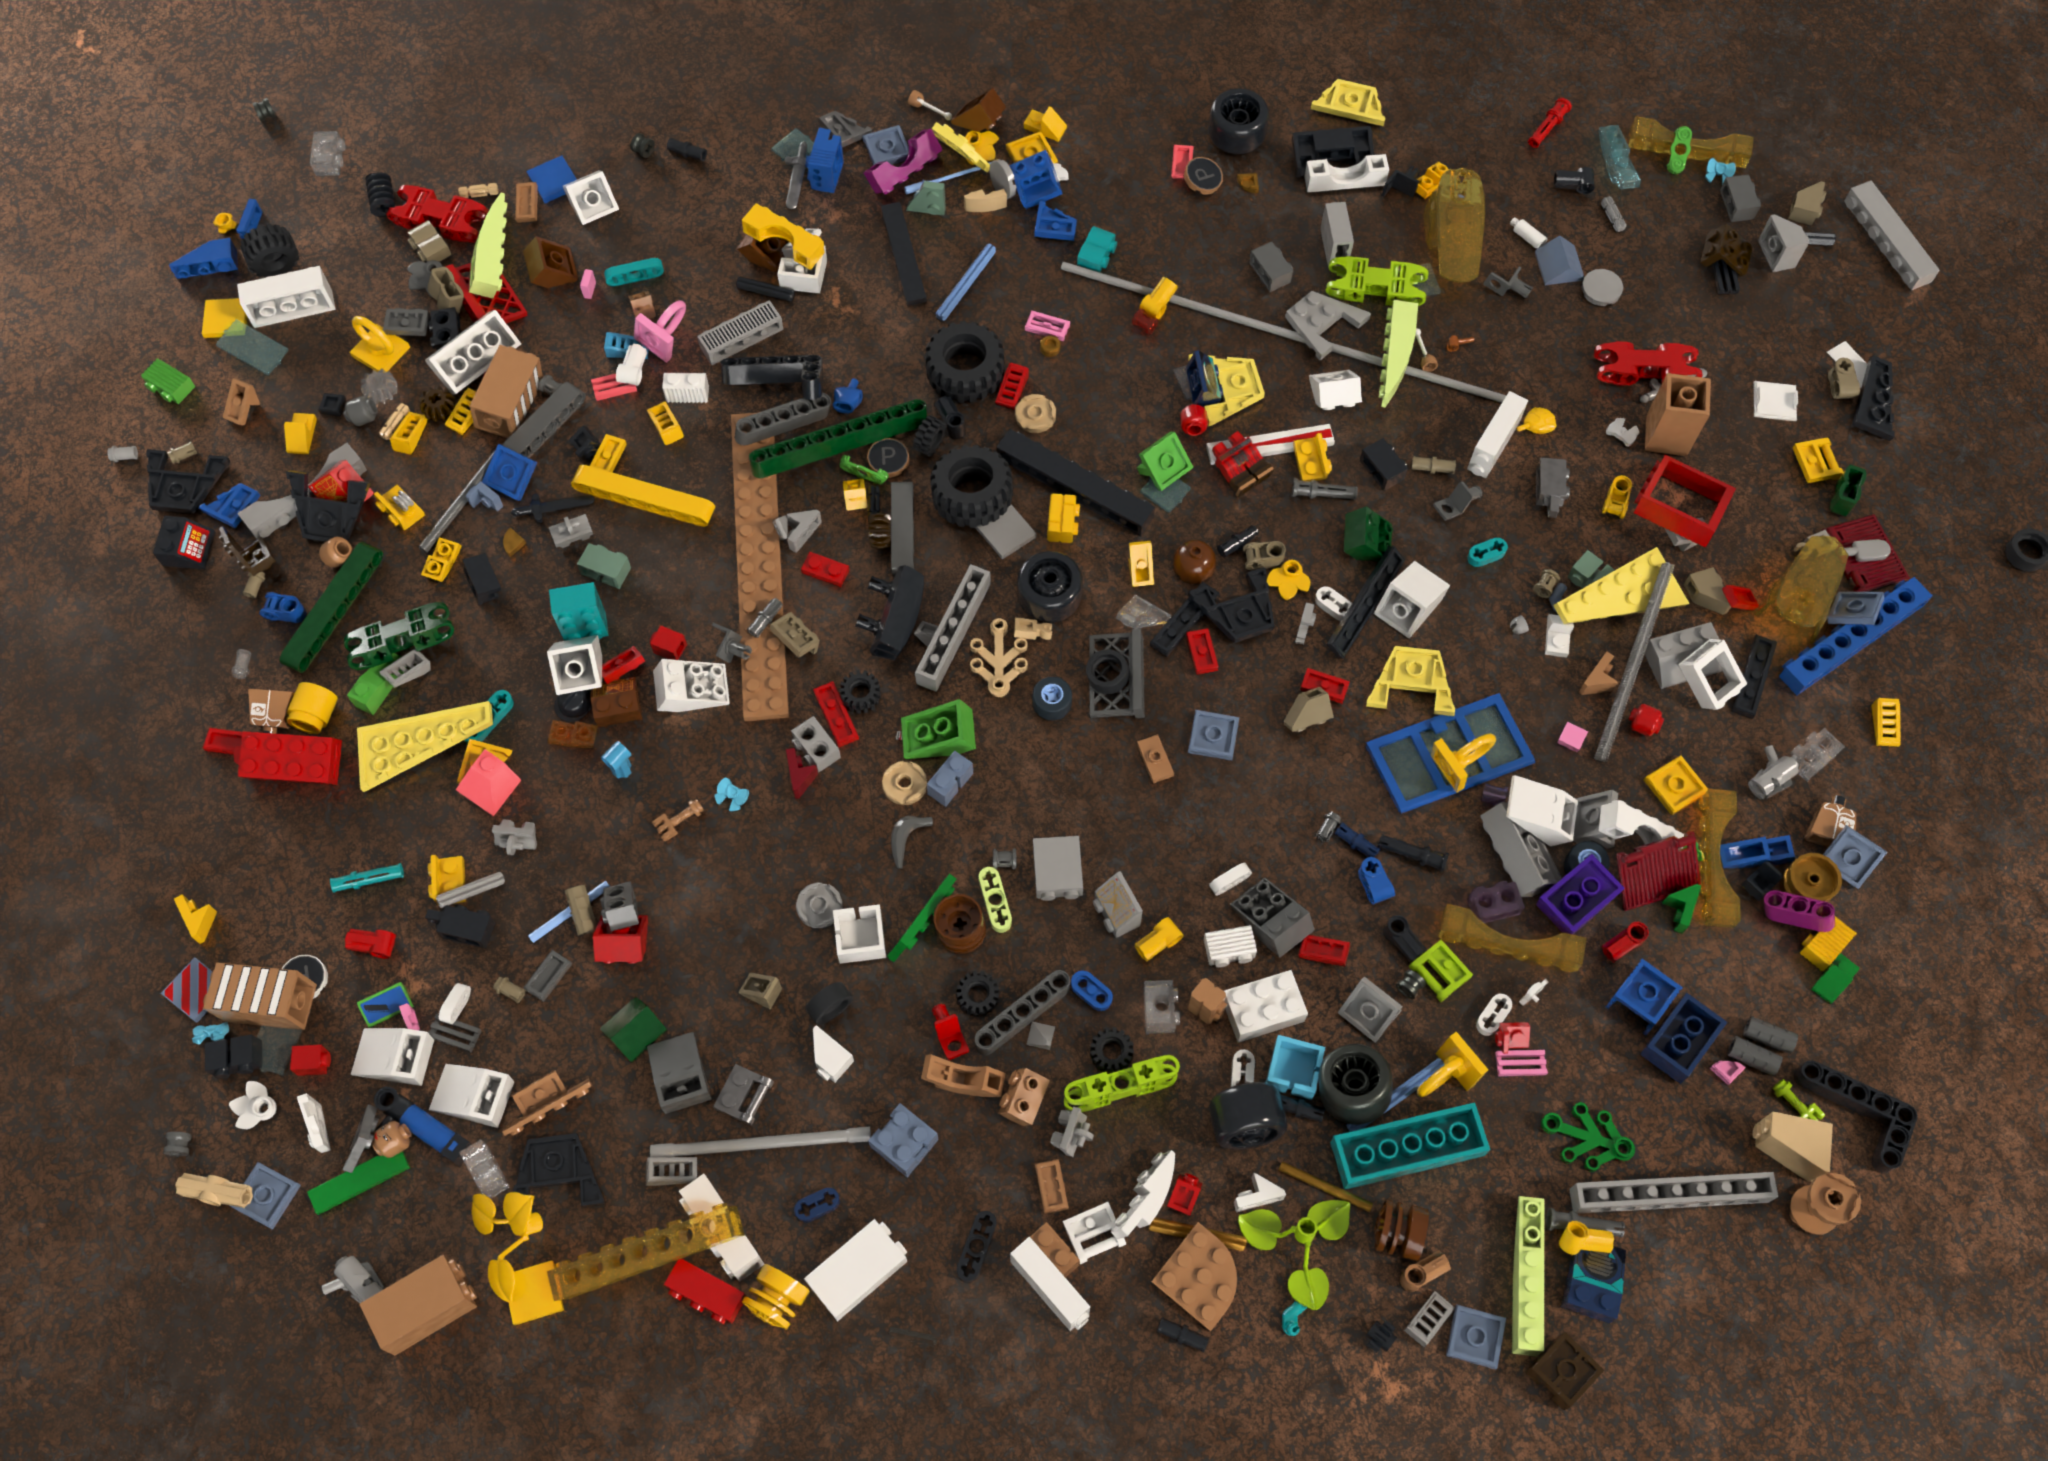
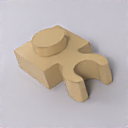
M1015 617L1014 637L1036 640V636H1039L1042 639H1051L1052 624H1037V620Z

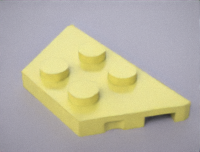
M1337 79L1330 88H1327L1322 93V96L1317 101L1314 100L1311 104L1312 110L1379 126H1384L1385 116H1382L1381 112L1382 106L1377 98V90L1375 87Z
M937 122L935 123L932 131L936 138L988 173L990 164L975 151V148L968 143L964 136L961 134L957 136L954 130L946 124L942 126Z

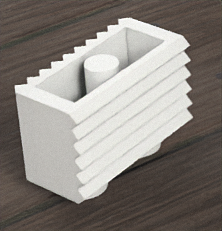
M664 373L662 388L668 403L670 401L672 403L708 402L709 385L706 373Z
M1251 925L1208 932L1204 935V944L1210 966L1225 967L1230 962L1235 961L1241 964L1248 963L1256 956L1257 948Z

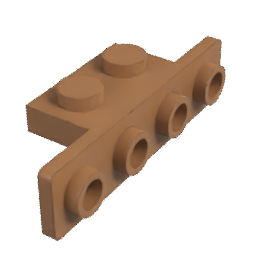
M554 1070L512 1094V1097L523 1116L502 1128L503 1135L506 1136L510 1133L513 1136L524 1129L523 1125L528 1122L536 1123L546 1117L545 1113L553 1108L557 1111L566 1106L568 1099L574 1096L579 1098L590 1091L588 1088L592 1086L591 1081L588 1078L567 1090L558 1073Z

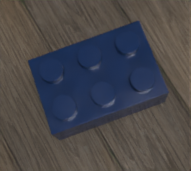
M1686 993L1676 1003L1640 1055L1681 1084L1690 1076L1725 1027L1727 1021Z

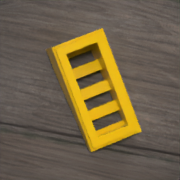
M467 388L453 409L452 414L445 422L446 427L461 435L466 432L473 423L471 410L466 408L470 407L476 391ZM456 420L461 421V422H462V425L456 423L455 421H456Z
M666 401L647 409L665 445H669L684 437L681 427Z
M413 412L407 413L390 438L394 451L410 455L413 453L428 421L425 415Z
M1877 698L1871 705L1876 746L1899 747L1901 745L1899 699ZM1883 716L1890 717V719H1883ZM1883 725L1891 726V728H1883ZM1883 734H1892L1893 737H1883Z

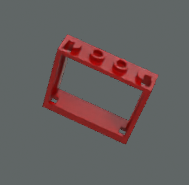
M1665 455L1661 462L1656 461L1634 502L1638 504L1634 514L1706 548L1736 488ZM1663 476L1718 502L1708 524L1650 497L1660 477Z

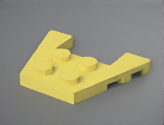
M1193 354L1188 356V361H1190ZM1209 356L1213 358L1214 364L1218 366L1219 376L1217 380L1218 385H1222V398L1224 401L1204 406L1207 411L1209 426L1264 398L1265 392L1254 359L1235 357L1217 359L1215 356Z
M1395 646L1383 668L1380 678L1367 699L1366 707L1387 709L1389 688L1436 693L1434 714L1454 716L1455 707L1452 702L1451 691L1448 687L1440 651Z

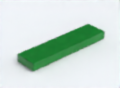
M404 1151L391 1158L378 1155L356 1166L352 1173L345 1172L307 1191L315 1213L320 1215L410 1169Z

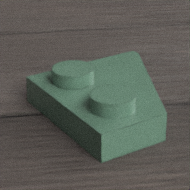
M924 181L920 189L914 194L912 201L909 200L907 211L945 215L944 183Z

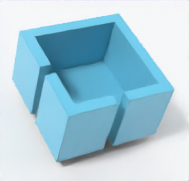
M1278 1035L1274 1044L1266 1083L1274 1085L1279 1092L1286 1093L1287 1089L1291 1090L1290 1095L1312 1100L1316 1092L1318 1074L1325 1047Z

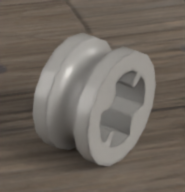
M400 490L398 492L399 495L393 496L392 499L398 507L407 512L408 506H413L414 502L406 493Z

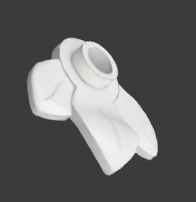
M248 1081L246 1083V1095L229 1102L231 1110L240 1116L235 1125L240 1129H250L260 1121L270 1119L277 1109L275 1100L268 1096L267 1088L255 1081ZM268 1105L267 1111L262 1113V1107Z

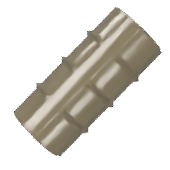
M585 885L565 890L567 903L571 910L570 914H572L574 921L573 925L576 927L578 936L595 931L597 927L596 917H594L593 906L590 904Z

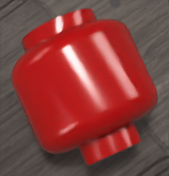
M1193 404L1186 406L1181 411V429L1184 433L1198 436L1207 429L1208 417L1204 407Z
M1641 704L1638 709L1633 708L1628 720L1632 721V730L1648 737L1658 734L1665 719L1662 717L1660 710L1647 704Z

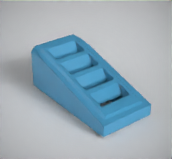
M606 332L604 350L606 357L625 358L630 345L642 344L636 341L634 336ZM642 345V347L645 348L646 351H647V355H646V358H645V359H648L649 350H648L645 346Z

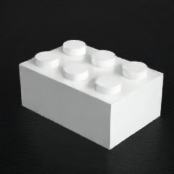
M1292 970L1224 991L1226 993L1224 1002L1227 1003L1225 1009L1238 1043L1305 1022L1308 1015Z

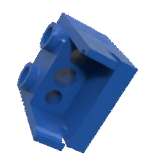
M819 128L811 155L806 158L805 165L808 168L807 179L810 181L812 190L834 193L844 164L841 136L833 135L832 139L829 140L831 130Z
M1047 150L1009 165L1014 174V182L1020 201L1026 209L1038 205L1039 201L1045 202L1063 194L1053 162Z
M1641 959L1606 1007L1609 1009L1618 1000L1649 1023L1646 1031L1643 1033L1646 1036L1683 987L1647 961Z

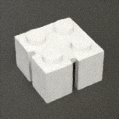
M880 904L859 907L861 919L856 920L854 908L833 910L837 956L840 964L886 958Z

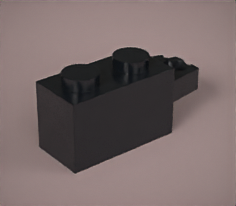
M457 904L454 907L446 905L445 908H442V911L428 909L425 916L428 922L436 924V931L442 939L483 949L487 948L496 924L490 913L483 910L469 911L468 908Z

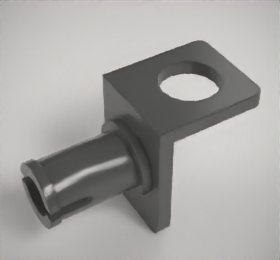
M1520 266L1509 282L1491 272L1483 283L1502 297L1507 290L1512 289L1526 299L1533 289L1532 286L1518 279L1517 274L1521 270ZM1491 280L1498 281L1501 286L1497 287L1491 283Z
M1461 481L1448 498L1435 502L1433 506L1444 520H1448L1462 515L1471 501L1481 498L1482 490L1477 485L1468 488ZM1442 505L1449 506L1452 513L1445 512L1442 509Z
M715 623L712 624L713 627L726 634L716 653L717 657L728 663L731 662L734 655L744 660L750 657L744 654V651L751 654L752 649L750 646L740 643L742 636L728 628Z

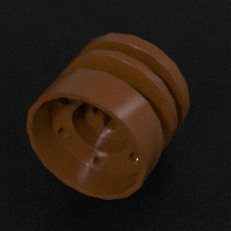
M953 894L944 898L937 905L934 911V925L941 944L948 951L956 954H967L976 950L983 943L986 936V924L980 905L976 900L965 894ZM959 926H963V930L959 931Z
M1385 1199L1375 1224V1251L1382 1253L1387 1242V1253L1392 1255L1396 1246L1400 1245V1255L1402 1258L1418 1261L1421 1257L1427 1235L1429 1210L1411 1205L1407 1215H1403L1402 1202H1398L1394 1212H1392L1393 1201Z

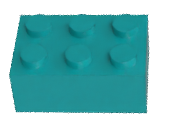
M594 582L549 590L551 613L564 641L598 635L599 639L609 636L606 612Z

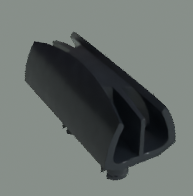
M906 565L898 567L891 582H886L874 576H871L867 589L885 595L884 608L878 620L859 613L855 627L873 633L874 638L869 650L873 656L896 660L907 643L918 618L924 590V575Z

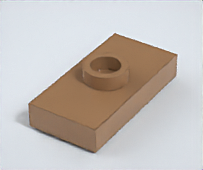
M536 182L516 184L515 220L517 223L537 221L538 185Z
M1158 735L1137 741V747L1152 783L1174 777L1173 769Z
M1059 1159L1035 1164L1044 1214L1068 1210L1069 1207Z

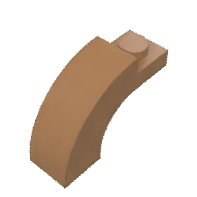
M931 1054L925 1057L921 1079L934 1083L935 1087L950 1092L979 1097H1001L1006 1073L988 1066L972 1067L956 1064Z

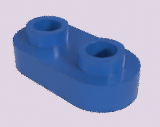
M1078 971L1072 976L1071 988L1073 992L1093 1009L1105 1011L1111 1006L1113 1000L1111 990L1088 971ZM1080 982H1085L1087 986L1081 988L1078 984ZM1101 996L1105 999V1001L1103 1003L1097 1002L1096 998Z

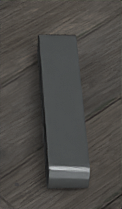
M564 382L503 445L530 458L583 404L586 394L570 382Z
M822 393V396L815 400L801 398L741 418L736 423L735 441L740 445H750L823 420L828 416L831 399L826 393Z
M891 482L892 576H894L898 567L902 565L914 569L913 482Z
M1062 970L1052 972L982 1027L975 1035V1048L977 1052L984 1056L992 1054L1062 999L1070 989L1069 975ZM1056 980H1062L1065 982V986L1058 988L1053 983ZM1043 994L1047 997V1000L1038 1002L1035 1000V997ZM1019 1009H1026L1029 1014L1021 1017L1016 1012ZM1002 1023H1007L1010 1025V1029L1003 1032L998 1029V1026ZM982 1038H989L992 1043L988 1046H982L979 1041Z

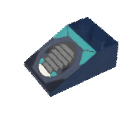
M1199 350L1194 351L1185 368L1192 402L1202 407L1217 404L1222 399L1221 397H1223L1222 385H1218L1217 380L1219 376L1218 366L1214 364L1213 358Z
M1613 1246L1611 1253L1580 1250L1578 1254L1572 1255L1560 1307L1609 1324L1617 1320L1623 1294L1626 1250Z

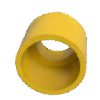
M307 682L299 683L287 710L289 715L287 723L302 732L319 734L321 729L327 726L338 697L332 691L322 686Z

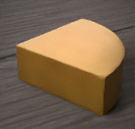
M1257 173L1237 174V182L1244 190L1250 193H1259Z
M511 527L504 535L503 545L509 557L513 556L526 544L525 540Z

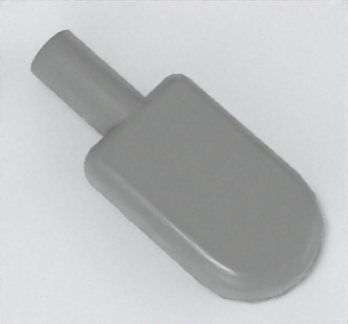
M1884 540L1854 541L1851 548H1838L1837 555L1838 557L1855 556L1857 562L1879 561L1889 556L1891 548Z

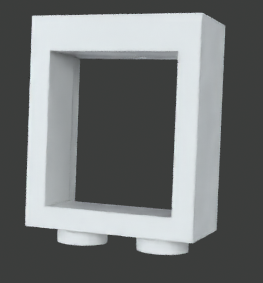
M1709 639L1678 664L1701 708L1720 709L1728 699L1739 694L1740 690L1747 685L1725 640ZM1716 657L1728 683L1714 694L1701 669Z

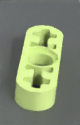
M985 867L979 873V884L991 926L996 932L1003 933L1008 931L1012 925L1011 913L999 872L993 867ZM987 874L994 877V888L990 889L988 881L984 880ZM997 894L1001 896L1002 901L998 905H992L988 900L989 897ZM1000 910L1002 918L1007 919L1005 920V925L1002 926L997 922V911Z

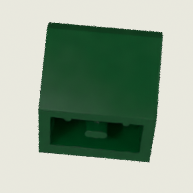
M1367 506L1346 513L1344 552L1356 560L1379 562L1388 546H1392V524Z

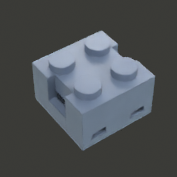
M899 1103L890 1114V1121L882 1130L878 1128L868 1142L870 1148L908 1178L939 1139L937 1132Z

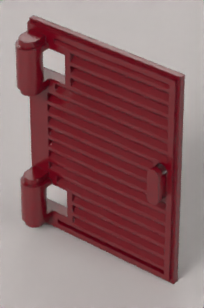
M1875 514L1822 529V531H1827L1836 544L1837 548L1833 551V554L1846 578L1853 580L1855 584L1854 592H1869L1910 579ZM1884 540L1891 548L1889 556L1879 561L1857 562L1855 556L1838 557L1837 555L1838 548H1851L1854 541Z
M1694 831L1685 832V837L1682 838L1672 836L1636 847L1634 852L1629 854L1624 852L1616 853L1620 884L1625 888L1621 892L1624 911L1663 900L1668 895L1695 884L1701 885Z

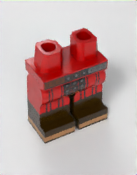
M1237 431L1228 438V441L1233 446L1228 450L1223 442H1220L1213 447L1212 452L1216 457L1215 465L1220 469L1237 497H1240L1254 486L1269 478L1275 469L1261 456L1249 437L1245 439Z

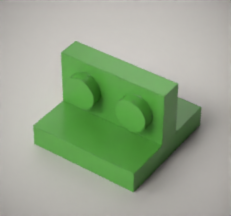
M1170 431L1141 452L1139 456L1142 464L1136 467L1140 475L1151 477L1159 491L1164 490L1194 468L1174 431Z

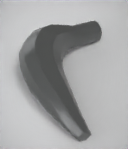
M905 816L894 825L891 834V847L897 869L903 868L905 845L909 834L916 828L933 826L932 817Z

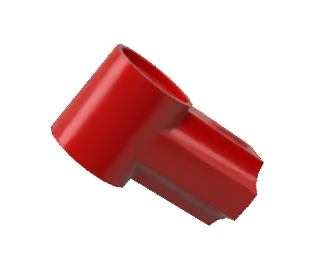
M1642 922L1631 923L1628 928L1601 946L1603 954L1608 960L1615 963L1633 949L1640 947L1647 939L1649 930ZM1630 931L1638 932L1641 939L1632 937Z
M350 929L345 937V948L347 950L369 953L381 959H390L397 935L386 930L370 932Z

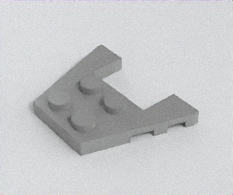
M1311 291L1286 311L1285 318L1298 334L1303 335L1307 346L1313 348L1316 352L1315 356L1322 360L1333 349V344L1320 336L1340 318H1344L1359 329L1370 319L1371 313Z

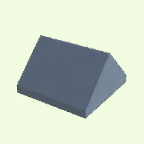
M1559 235L1535 250L1544 285L1583 281L1584 274L1575 245Z

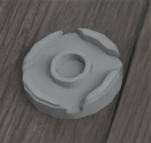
M997 159L992 161L989 170L995 190L998 191L1004 188L1007 199L1014 197L1016 184L1013 185L1014 174L1010 166L1004 160Z
M1595 269L1584 277L1581 290H1583L1586 300L1592 304L1606 306L1607 304H1614L1620 299L1623 283L1614 272L1606 269Z
M816 882L807 885L800 891L796 902V910L799 918L805 925L812 928H825L834 923L833 910L842 909L843 903L839 892L833 886Z

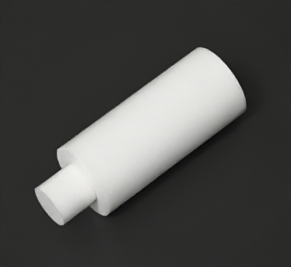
M1517 218L1511 220L1510 224L1514 227L1513 231L1534 248L1538 249L1546 244L1548 238L1525 220L1521 219L1519 221Z

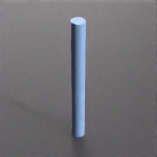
M606 881L588 892L590 902L603 894V888L610 887ZM567 907L528 935L530 940L534 943L571 917L570 907Z

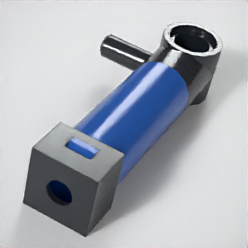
M383 1087L376 1092L374 1096L375 1106L387 1116L375 1131L391 1121H397L401 1125L405 1124L412 1134L458 1167L463 1164L475 1148L468 1140L452 1131L394 1088ZM390 1097H394L393 1103L389 1106H385L386 1100Z

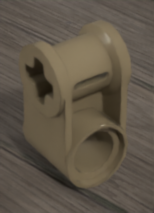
M1839 358L1835 363V367L1831 368L1828 372L1832 396L1834 399L1857 398L1860 393V383L1857 380L1854 364L1848 358Z
M1280 541L1252 542L1244 545L1243 551L1247 559L1245 567L1247 570L1253 571L1263 567L1267 569L1282 566L1285 559V545ZM1272 553H1277L1279 556H1273Z

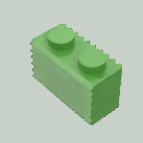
M158 358L141 375L146 382L144 384L145 387L153 393L156 391L160 393L161 397L167 402L174 401L179 404L195 388L190 377Z

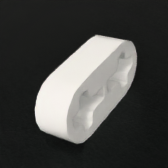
M1321 587L1315 596L1316 604L1339 621L1343 619L1352 604L1330 587ZM1326 595L1329 596V599H1325V600H1322V599H1321L1322 596H1323V597H1325ZM1344 607L1347 609L1346 612H1339V609H1343Z
M1241 863L1214 879L1209 886L1214 894L1218 896L1247 879L1252 872L1246 863Z
M457 983L453 987L440 1009V1021L453 1024L470 997V986Z
M1495 995L1477 1019L1476 1028L1482 1035H1493L1499 1028V1023H1502L1511 1011L1512 1001L1507 995ZM1500 1001L1504 1002V1008L1499 1013L1495 1012L1497 1003ZM1491 1016L1494 1020L1487 1029L1484 1027V1021H1487Z
M1239 1050L1233 1057L1231 1087L1239 1083L1241 1076H1245L1244 1083L1254 1082L1255 1059L1248 1050ZM1241 1056H1245L1246 1061H1250V1063L1246 1064L1245 1071L1241 1070V1062H1237V1060L1241 1059Z

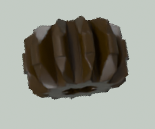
M440 386L436 389L430 387V391H423L424 397L419 398L421 412L428 420L433 419L435 422L440 418L445 421V417L450 416L456 406L454 395L447 388L442 389Z
M884 513L871 514L868 527L869 545L871 548L877 549L890 547L891 516Z

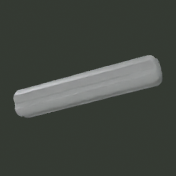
M497 872L440 894L436 900L440 908H443L446 905L449 906L504 884L505 879L501 872Z

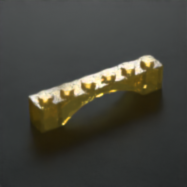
M1635 116L1630 128L1628 147L1671 155L1670 147L1674 142L1675 134L1655 119ZM1733 133L1718 139L1702 140L1691 138V151L1687 158L1708 162L1711 158H1714L1717 162L1725 164L1735 163L1736 167L1746 168L1752 156L1754 137ZM1677 144L1675 152L1678 155H1683L1686 152L1685 145Z
M1709 788L1699 800V809L1702 810L1700 830L1703 831L1700 851L1705 856L1701 862V873L1704 874L1701 894L1705 895L1702 917H1705L1706 926L1734 928L1741 921L1740 898L1732 890L1721 866L1720 845L1724 829L1737 813L1736 791Z
M1447 904L1443 910L1438 937L1444 938L1449 943L1460 942L1467 944L1468 947L1473 949H1488L1491 953L1497 955L1509 954L1513 955L1517 960L1525 961L1529 959L1537 961V964L1541 966L1553 965L1560 967L1565 972L1578 971L1582 966L1587 938L1564 932L1542 940L1512 938L1488 927L1470 909Z

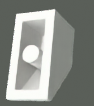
M816 1025L813 1028L815 1063L818 1068L816 1072L824 1080L828 1081L830 1078L836 1083L854 1062L853 1056Z

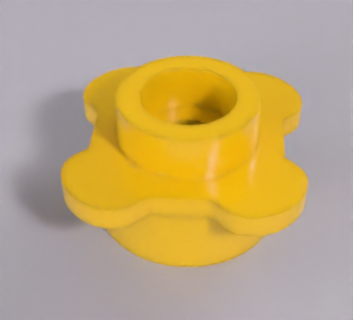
M220 213L213 221V224L219 228L218 232L220 234H225L227 231L237 227V222L233 221L232 215L229 213Z

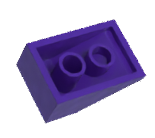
M1591 854L1544 893L1536 905L1569 939L1625 888Z

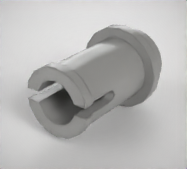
M112 446V448H108V458L115 463L119 460L138 459V450L136 446L120 448Z

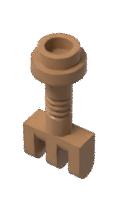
M697 799L688 801L690 806L676 816L669 819L664 813L652 822L654 827H658L657 832L663 834L661 836L663 841H668L678 834L674 827L680 824V822L693 814H696L697 817L702 815L701 812L704 809Z

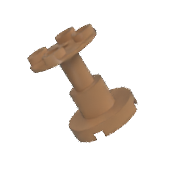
M1837 1173L1821 1175L1813 1180L1810 1185L1803 1186L1794 1193L1790 1203V1218L1806 1232L1824 1235L1833 1230L1836 1225L1845 1224L1856 1217L1860 1211L1861 1197L1860 1194H1857L1855 1184L1844 1175Z

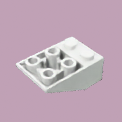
M661 659L653 671L657 711L683 712L729 705L730 703L725 664Z
M1514 775L1511 780L1506 817L1551 847L1573 841L1578 800L1563 790Z
M364 1028L351 1075L422 1086L434 1039L425 1031L405 1028Z
M445 1064L429 1111L498 1128L514 1081L508 1074L484 1068Z

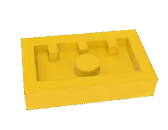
M1321 433L1316 434L1313 438L1294 441L1293 447L1301 481L1326 479L1332 470L1330 459L1326 457L1327 443L1325 439H1322Z
M398 485L382 496L375 492L376 506L382 513L386 511L389 514L388 518L395 526L400 525L406 530L425 516L423 510L415 502L413 506H408L407 512L397 506L392 497L398 496L400 490L403 491Z
M431 855V863H428V874L431 877L432 884L428 885L429 897L437 905L436 898L438 895L465 885L463 856L439 859L436 855ZM466 899L461 900V901L456 902V903L466 902Z

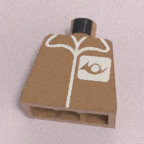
M249 689L251 725L263 727L262 733L277 734V728L289 729L291 727L287 723L289 716L287 710L294 696L293 692Z
M1835 795L1832 796L1831 803L1823 802L1816 810L1804 840L1828 848L1845 825L1856 831V812L1845 808L1846 798Z

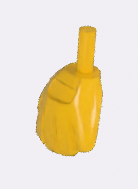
M1535 407L1528 412L1524 419V424L1518 426L1517 430L1520 432L1527 429L1536 434L1552 432L1556 428L1555 416L1547 409Z

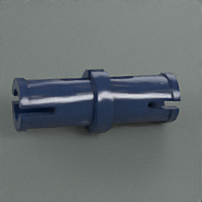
M1344 822L1340 824V828H1337L1334 833L1351 845L1350 848L1353 850L1357 849L1367 857L1375 858V855L1377 856L1381 850L1364 838L1365 835L1362 833L1358 834L1345 825Z

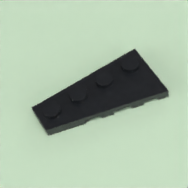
M1874 355L1869 358L1852 422L1853 426L1888 441L1895 437V431L1892 430L1894 414H1892L1891 405L1894 402L1893 396H1891V387L1893 386L1891 362Z

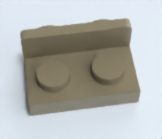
M792 612L770 624V630L798 658L809 651L813 655L817 653L820 641L817 635L811 632L803 624L802 620L797 618Z

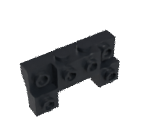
M1371 126L1292 133L1293 162L1297 177H1304L1307 161L1327 159L1329 162L1352 159L1353 165H1356L1366 156L1375 155Z

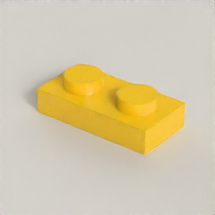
M606 434L590 466L613 472L627 445L626 441Z

